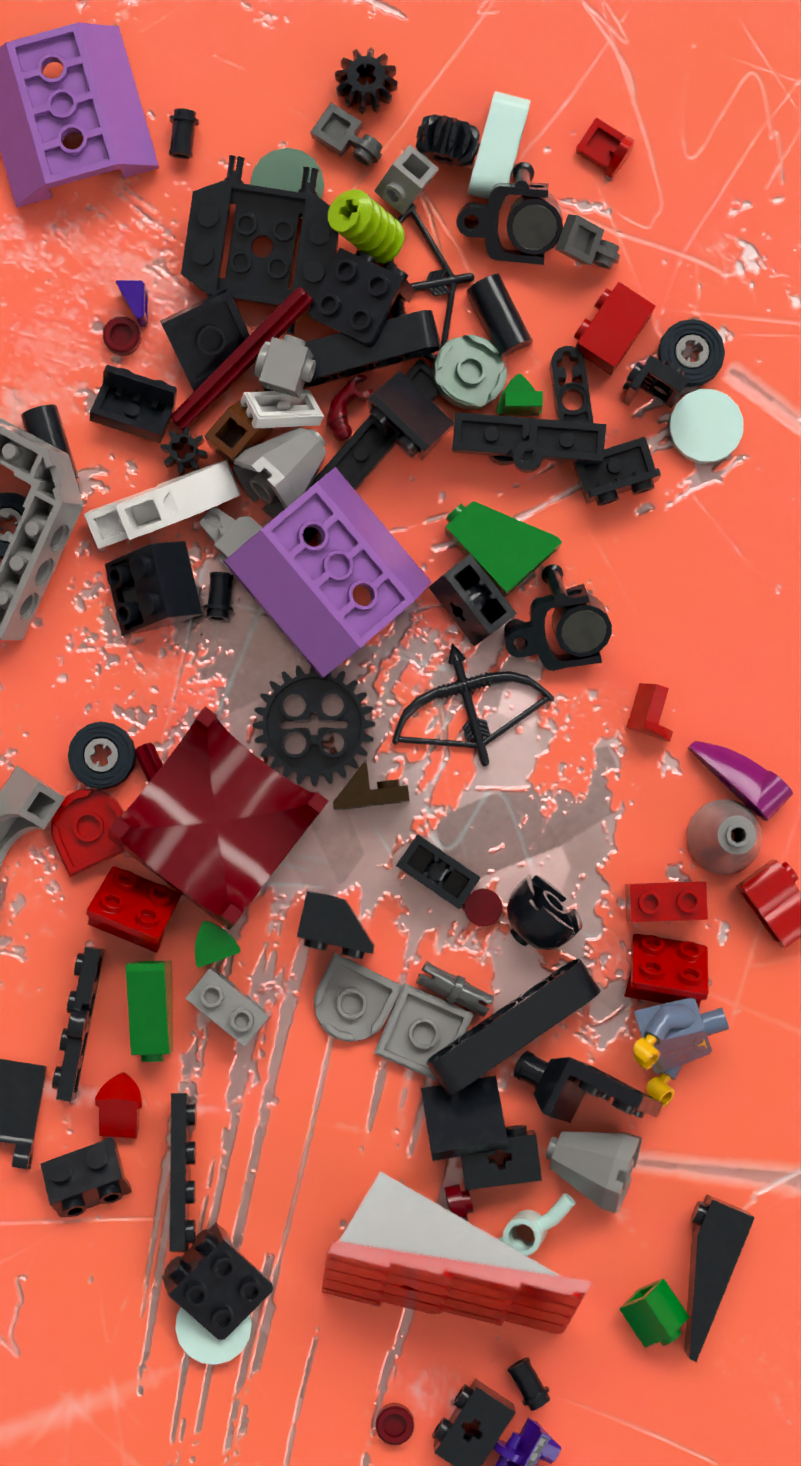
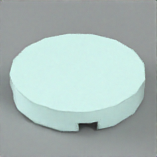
M698 389L688 393L675 405L669 418L671 442L685 459L697 464L714 463L726 459L737 448L743 435V416L741 411L727 394L715 389Z
M180 1307L176 1317L175 1331L180 1346L188 1356L200 1363L218 1365L231 1361L243 1351L250 1339L252 1317L250 1314L227 1338L219 1340Z

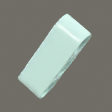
M498 91L494 92L470 180L469 195L488 199L490 191L495 184L510 183L531 100Z

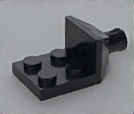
M526 1051L522 1054L514 1069L515 1078L535 1087L533 1094L543 1114L571 1123L586 1092L607 1101L613 1097L612 1106L641 1119L645 1113L657 1117L663 1105L662 1102L600 1069L572 1057L554 1058L546 1062L536 1057L535 1054Z

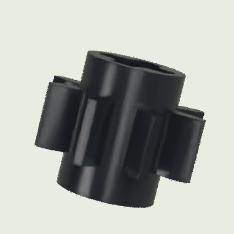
M186 427L184 433L179 435L169 431L171 437L169 445L162 444L160 446L163 452L170 453L171 455L164 461L165 466L168 468L176 464L180 476L184 475L185 469L193 468L194 471L198 470L197 463L199 459L208 458L206 451L198 449L205 441L203 436H197L193 439L189 427ZM184 444H188L193 453H186L185 459H181L176 450H182Z

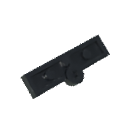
M455 412L452 452L512 457L514 466L524 473L536 471L540 467L542 460L603 464L606 424Z
M85 947L84 954L78 953L76 958L74 975L79 976L77 991L71 990L68 998L67 1013L71 1015L68 1028L63 1029L59 1050L64 1051L65 1054L62 1067L56 1066L52 1081V1088L58 1089L57 1100L72 1102L77 1097L105 952L103 948Z
M171 1093L169 1251L173 1253L188 1252L189 1244H195L196 1238L195 1220H189V1204L196 1203V1181L191 1180L190 1166L196 1165V1141H190V1126H196L197 1105L196 1103H190V1096L187 1093Z

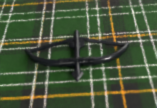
M412 204L397 220L402 224L410 215L413 217L442 265L443 270L431 271L426 281L410 284L416 289L415 292L429 290L433 296L449 294L441 346L443 347L448 341L456 285L472 282L475 276L473 273L453 274L415 211L416 205ZM394 258L391 261L383 264V268L387 269L388 265L397 268V265L394 263ZM396 298L390 310L392 318L406 315L404 302L399 298ZM429 354L422 357L434 362L436 355Z
M452 643L448 664H453L457 677L456 682H448L446 685L442 684V686L437 685L436 688L417 696L403 710L396 726L392 743L394 745L401 742L476 748L481 765L488 766L490 761L486 745L548 701L553 702L555 698L528 675L503 671L484 672V674L481 673L479 676L466 677L462 663L466 658ZM515 682L531 686L544 696L490 735L487 720L477 717L471 692L472 690L476 691L477 688L490 687L492 683ZM462 695L468 716V721L462 726L466 741L401 736L406 721L420 707L436 699L443 700L444 697Z

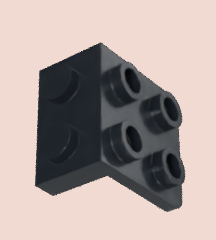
M339 248L308 313L313 320L359 342L370 345L375 341L396 298L409 303L416 289L406 280L408 274L391 265H388L387 269L375 264L377 261L373 257L357 250L353 254Z
M217 1222L209 1230H202L196 1236L195 1244H192L189 1251L182 1257L174 1258L167 1265L162 1276L168 1296L219 1340L227 1338L273 1291L271 1281L233 1247L227 1231Z

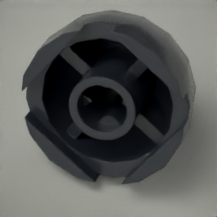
M527 875L513 890L507 904L508 920L513 927L510 932L514 939L523 946L529 944L534 948L542 950L561 947L582 930V921L575 908L569 913L561 903L567 898L551 883L537 875L532 879L530 875Z

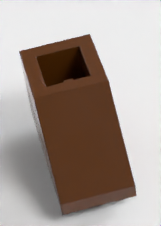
M240 401L228 407L204 435L209 447L224 460L227 459L228 463L233 467L236 466L234 460L244 450L262 443L274 429H254L251 424L253 418H248L246 414L248 407H242Z

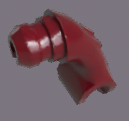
M359 374L354 376L331 401L326 417V427L329 426L330 430L334 433L335 439L339 441L352 436V428L349 426L346 408L348 404L355 399L357 401H366L373 393V389L363 393L355 389L358 383L367 379L365 375Z

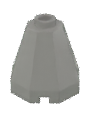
M298 427L244 450L234 460L236 466L233 468V474L247 496L254 502L261 498L266 503L262 510L275 518L311 487L325 460L327 452L324 447L326 443L315 430Z
M562 1131L559 1138L554 1136L551 1138L546 1158L551 1160L550 1169L598 1207L616 1214L620 1211L632 1179L630 1176L633 1168L636 1167L643 1138L631 1133Z

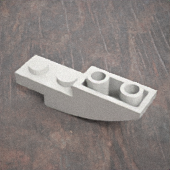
M226 459L162 482L151 489L89 510L84 516L98 549L122 540H131L169 526L236 498L241 493Z

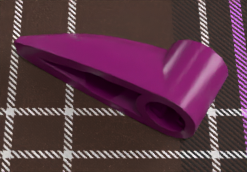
M694 741L688 747L733 794L765 821H768L793 795L792 789L778 775L766 770L736 751L699 741Z

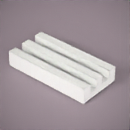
M302 390L300 398L276 391L244 392L240 400L242 407H248L246 414L248 418H253L251 424L254 429L319 426L324 417L310 390Z

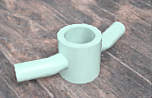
M564 1193L553 1207L542 1216L533 1210L518 1212L506 1225L503 1236L498 1238V1240L526 1256L533 1254L544 1241L547 1230L556 1226L576 1204L575 1200L567 1193ZM522 1224L529 1226L534 1232L535 1241L528 1242L522 1240L517 1235L516 1226H521Z

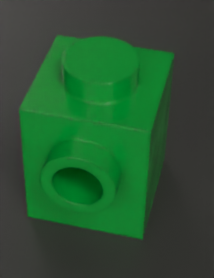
M664 1278L639 1288L619 1308L645 1348L659 1342L662 1346H665L676 1340L681 1335L679 1328L690 1317Z

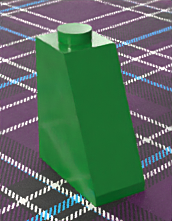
M475 501L471 502L467 507L461 503L445 518L449 522L445 526V533L466 556L471 554L504 597L544 563L562 544V541L555 535Z
M172 960L133 961L127 963L126 985L131 1055H141V1062L164 1061V1055L173 1052Z

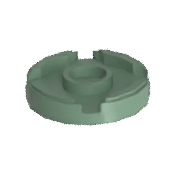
M293 148L273 150L263 156L253 169L250 185L298 192L301 189L303 167H310L309 182L312 168L319 169L315 192H317V196L320 199L323 198L325 188L322 170L314 158L302 150ZM300 215L299 220H302L303 215Z
M464 335L463 337L453 338L447 341L435 356L432 367L434 384L440 395L451 405L465 410L480 409L492 403L504 388L507 370L506 366L504 368L503 356L499 358L497 348L485 338L476 335Z

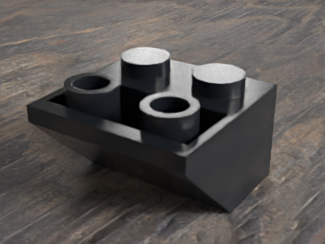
M401 371L396 373L368 398L370 420L384 433L390 429L397 435L396 439L398 441L396 444L410 458L417 455L423 460L453 429L455 424Z
M185 541L149 544L105 564L107 580L111 588L116 618L119 622L122 636L178 624L202 614Z
M307 891L297 937L305 938L303 946L326 951L328 944L342 947V955L364 959L365 952L373 954L375 944L347 899Z

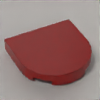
M82 789L72 792L65 797L52 818L51 836L69 877H73L126 852L108 838V829L117 817L124 813V810L115 798L103 791Z

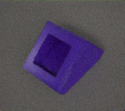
M116 280L117 287L140 327H146L148 325V290L145 283H143V280Z

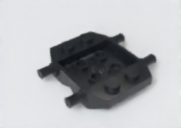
M229 155L227 177L224 178V181L193 191L181 275L207 294V298L227 288L234 301L253 302L278 307L297 287H301L314 300L337 254L339 233L332 229L328 222L330 205L317 196V192H315L319 169L312 168L309 182L310 167H303L301 189L298 192L244 184L241 178L245 158L237 156L236 164V156ZM234 204L236 205L226 278L224 279L220 278L230 206ZM303 215L293 287L289 289L299 216ZM260 237H267L273 242L272 253L267 257H258L253 253L252 246L256 239ZM296 321L288 328V335L295 334Z

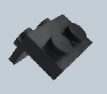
M650 355L644 365L638 361L628 375L622 387L627 392L623 403L629 406L641 388L672 408L689 379L683 376L685 372L676 364L670 361L663 363Z
M106 365L103 371V384L90 410L89 421L161 444L171 421V415L175 411L177 388L161 380H153L134 374L124 368Z
M645 437L604 449L603 464L573 462L586 504L596 501L597 506L617 501L619 499L618 494L632 490L633 495L655 488L654 482H657L661 477L659 468H655Z
M112 1137L40 1164L49 1204L60 1217L79 1216L90 1207L101 1203L111 1204L117 1202L123 1195L132 1192L131 1185L124 1175L117 1144Z

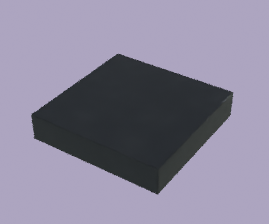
M227 288L160 320L193 390H196L250 336Z
M496 1076L476 1079L452 1095H447L441 1085L421 1088L432 1161L509 1149Z

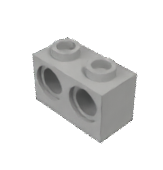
M214 967L209 968L185 998L244 1047L272 1015Z

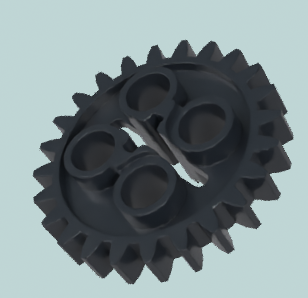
M298 665L296 666V677L291 678L285 671L282 672L284 684L281 686L276 682H269L274 691L272 696L264 693L260 694V697L267 705L266 708L257 707L254 709L257 714L263 716V721L253 723V728L263 730L264 734L254 740L256 744L266 743L268 746L260 755L262 758L273 755L275 759L270 767L277 769L283 765L285 767L283 776L286 778L293 772L297 773L296 779L299 785L302 784L306 776H310L313 787H317L319 776H324L330 785L333 781L332 773L336 771L345 779L347 776L344 767L347 764L355 769L359 768L357 761L354 759L356 754L368 756L367 751L361 745L362 742L371 743L374 741L373 737L365 733V729L375 727V722L365 720L364 716L374 710L372 706H361V703L368 695L366 692L355 695L354 690L358 685V681L354 680L346 685L344 683L345 671L340 672L336 678L331 677L332 671L321 678L312 667H310L309 674H304ZM296 696L304 699L306 707L301 715L294 717L285 712V703L291 697ZM336 696L343 701L344 707L340 714L329 716L323 712L322 705L328 697ZM313 715H317L319 722L322 723L346 721L348 723L347 728H318L317 735H311L309 728L282 729L280 725L282 722L308 723ZM333 733L340 735L344 739L342 750L336 754L327 753L322 745L324 738ZM293 734H300L306 740V747L299 754H290L285 748L287 738Z

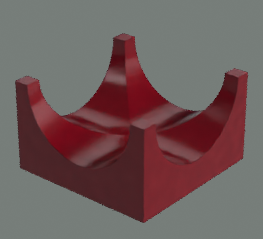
M204 706L160 770L120 817H117L110 826L108 838L218 923L230 930L329 800L318 792L302 788L264 763L229 733L214 712Z

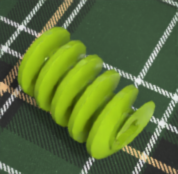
M352 189L343 192L331 203L328 210V222L331 228L346 238L357 249L373 257L377 261L376 263L381 264L391 261L398 255L405 239L404 228L397 219L378 205L368 194L362 190Z

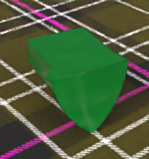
M516 374L502 392L496 413L499 416H538L542 412L543 391H535L522 374Z
M208 920L203 921L195 942L196 966L200 968L238 954L241 948L236 939L226 930Z

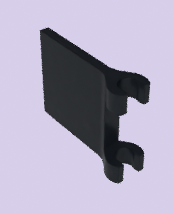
M0 1059V1142L16 1144L12 1167L30 1169L47 1066Z

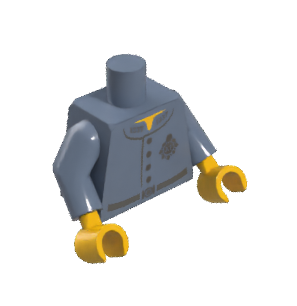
M687 998L634 1011L642 1036L634 1044V1060L644 1069H649L652 1066L655 1075L661 1073L659 1077H654L648 1082L646 1090L649 1096L663 1103L662 1107L668 1105L673 1099L675 1091L667 1083L670 1079H676L682 1065L709 1055L712 1049L708 1036L729 1030L723 1007L700 1014L696 999Z

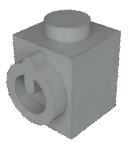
M409 145L391 165L374 192L403 215L422 194L439 168L427 156Z
M284 335L283 340L272 337L271 342L265 341L259 351L255 365V376L259 377V382L264 388L297 398L301 397L305 381L311 382L316 367V360H312L313 354L308 347H305L306 342L304 340Z

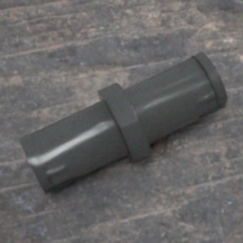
M429 961L425 962L421 970L430 974L432 978L419 973L416 979L417 984H421L445 997L446 1001L452 1004L456 1002L479 1014L481 1017L487 1014L489 1008L481 1005L478 1001L480 1000L491 1005L494 995L465 981L466 978L460 975L455 976L432 965Z

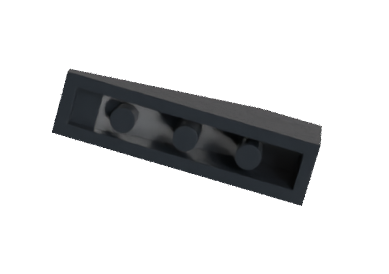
M708 1194L704 1202H697L691 1216V1223H694V1227L692 1229L687 1313L690 1317L686 1321L684 1351L688 1358L695 1362L698 1360L755 1219L750 1212Z

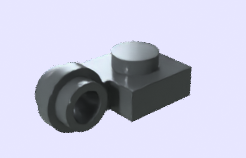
M332 102L310 132L311 138L341 157L351 145L354 147L352 155L365 166L370 167L372 163H377L382 157L380 151L383 149V146L378 140L367 134L363 138L357 136L363 128L362 121Z
M568 214L555 249L556 251L583 265H592L593 263L605 269H612L613 264H617L620 259V254L618 253L620 247L612 242L601 240L604 229L578 215Z

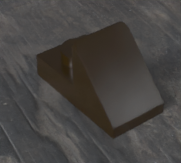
M365 760L333 801L334 810L409 802L408 785L400 786L399 779L377 782L378 789L370 790L367 761Z

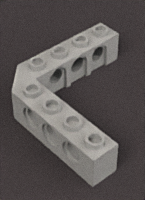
M0 418V464L15 472L14 476L32 485L23 504V507H25L24 513L15 533L9 535L7 541L10 544L0 564V640H23L84 504L69 454Z

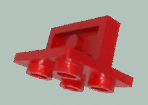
M113 866L87 908L86 915L89 917L87 924L157 953L162 945L170 918L180 901L181 894L164 885L157 884L130 871Z
M634 934L631 945V961L624 985V997L659 1003H670L694 998L699 1009L701 1000H706L709 994L707 946L690 941L683 942L659 938L654 935Z

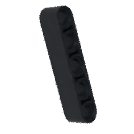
M422 310L385 320L375 341L370 345H366L342 333L306 342L305 347H308L312 352V360H316V367L311 382L305 381L303 389L439 351L442 346L433 311ZM263 387L264 391H273Z
M580 958L572 960L436 1052L427 1060L426 1064L445 1093L452 1095L590 1002L601 990Z

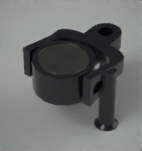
M520 162L515 165L512 172L515 183H497L490 191L488 204L468 202L460 209L456 220L457 228L465 236L485 238L487 252L493 260L544 265V253L554 248L563 230L562 210L557 201L548 195L549 183H530L534 177V168L527 162ZM510 194L522 195L510 207L507 218L508 237L519 250L505 249L500 242L498 233L499 210L504 198ZM474 215L477 217V220L470 221L467 219V216Z
M555 564L546 566L541 573V577L548 584L551 594L532 601L529 611L530 621L524 622L520 619H513L505 625L504 644L507 652L517 658L538 654L543 666L550 671L602 663L600 651L608 644L612 635V624L603 603L595 596L587 593L584 583L565 589L562 581V568ZM551 608H555L552 614V627L560 647L567 652L563 655L555 654L546 639L545 618Z

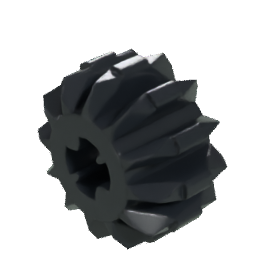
M370 47L367 50V56H361L360 51L355 48L353 51V61L343 57L341 60L343 70L335 72V80L340 83L336 87L337 95L346 96V107L350 108L358 103L359 113L363 114L366 111V105H371L374 112L377 113L380 111L379 101L387 104L391 103L392 95L390 92L397 90L398 81L393 78L396 75V67L394 65H387L388 56L385 53L374 58V49ZM364 77L366 85L360 83L361 78ZM367 77L373 78L372 84L368 83Z
M433 114L423 117L416 135L417 151L427 156L428 159L438 161L439 163H445L450 166H467L473 163L474 157L477 155L479 130L468 122L458 120L457 118Z

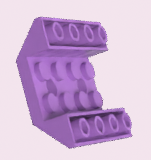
M77 22L9 41L0 47V152L17 208L51 199L50 188L117 169H121L123 177L126 178L159 168L119 26ZM51 62L60 63L63 66L61 75L52 79L44 76L43 70L47 64ZM73 132L81 134L83 142L80 147L68 149L63 146V140L68 134Z
M336 467L223 561L321 678L325 677L363 647L411 605L432 583ZM306 527H313L320 532L321 543L319 546L312 547L305 543L303 531ZM356 586H363L370 592L371 600L367 606L359 605L354 601L352 593Z

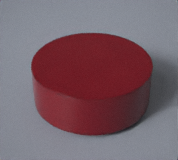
M119 316L107 322L103 329V340L113 354L127 356L138 349L141 343V332L132 319Z
M477 889L467 897L464 911L467 918L473 924L482 927L490 926L500 918L502 902L494 891Z
M390 1403L380 1409L376 1417V1431L385 1443L399 1445L411 1437L414 1430V1418L406 1406L400 1403Z

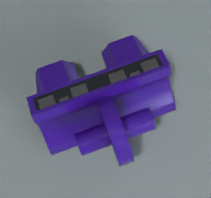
M528 1418L521 1432L513 1431L508 1442L500 1439L497 1441L493 1449L500 1454V1457L495 1466H536L539 1459L551 1464L556 1461L561 1451V1446L537 1421Z

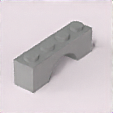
M16 766L0 790V868L11 846L29 831L44 830L65 799L64 796L44 781L19 766Z

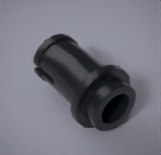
M183 108L174 109V115H171L169 121L173 123L169 155L180 159L193 158L195 126L199 125L196 112Z
M226 572L210 573L208 604L203 607V610L207 612L206 618L217 621L229 620V614L233 613V608L230 607L232 582L234 580L233 574Z
M525 1357L507 1368L508 1373L511 1374L524 1397L522 1400L524 1406L528 1405L530 1410L533 1411L550 1401L551 1398L548 1395L550 1389L548 1386H543L530 1363L529 1357Z

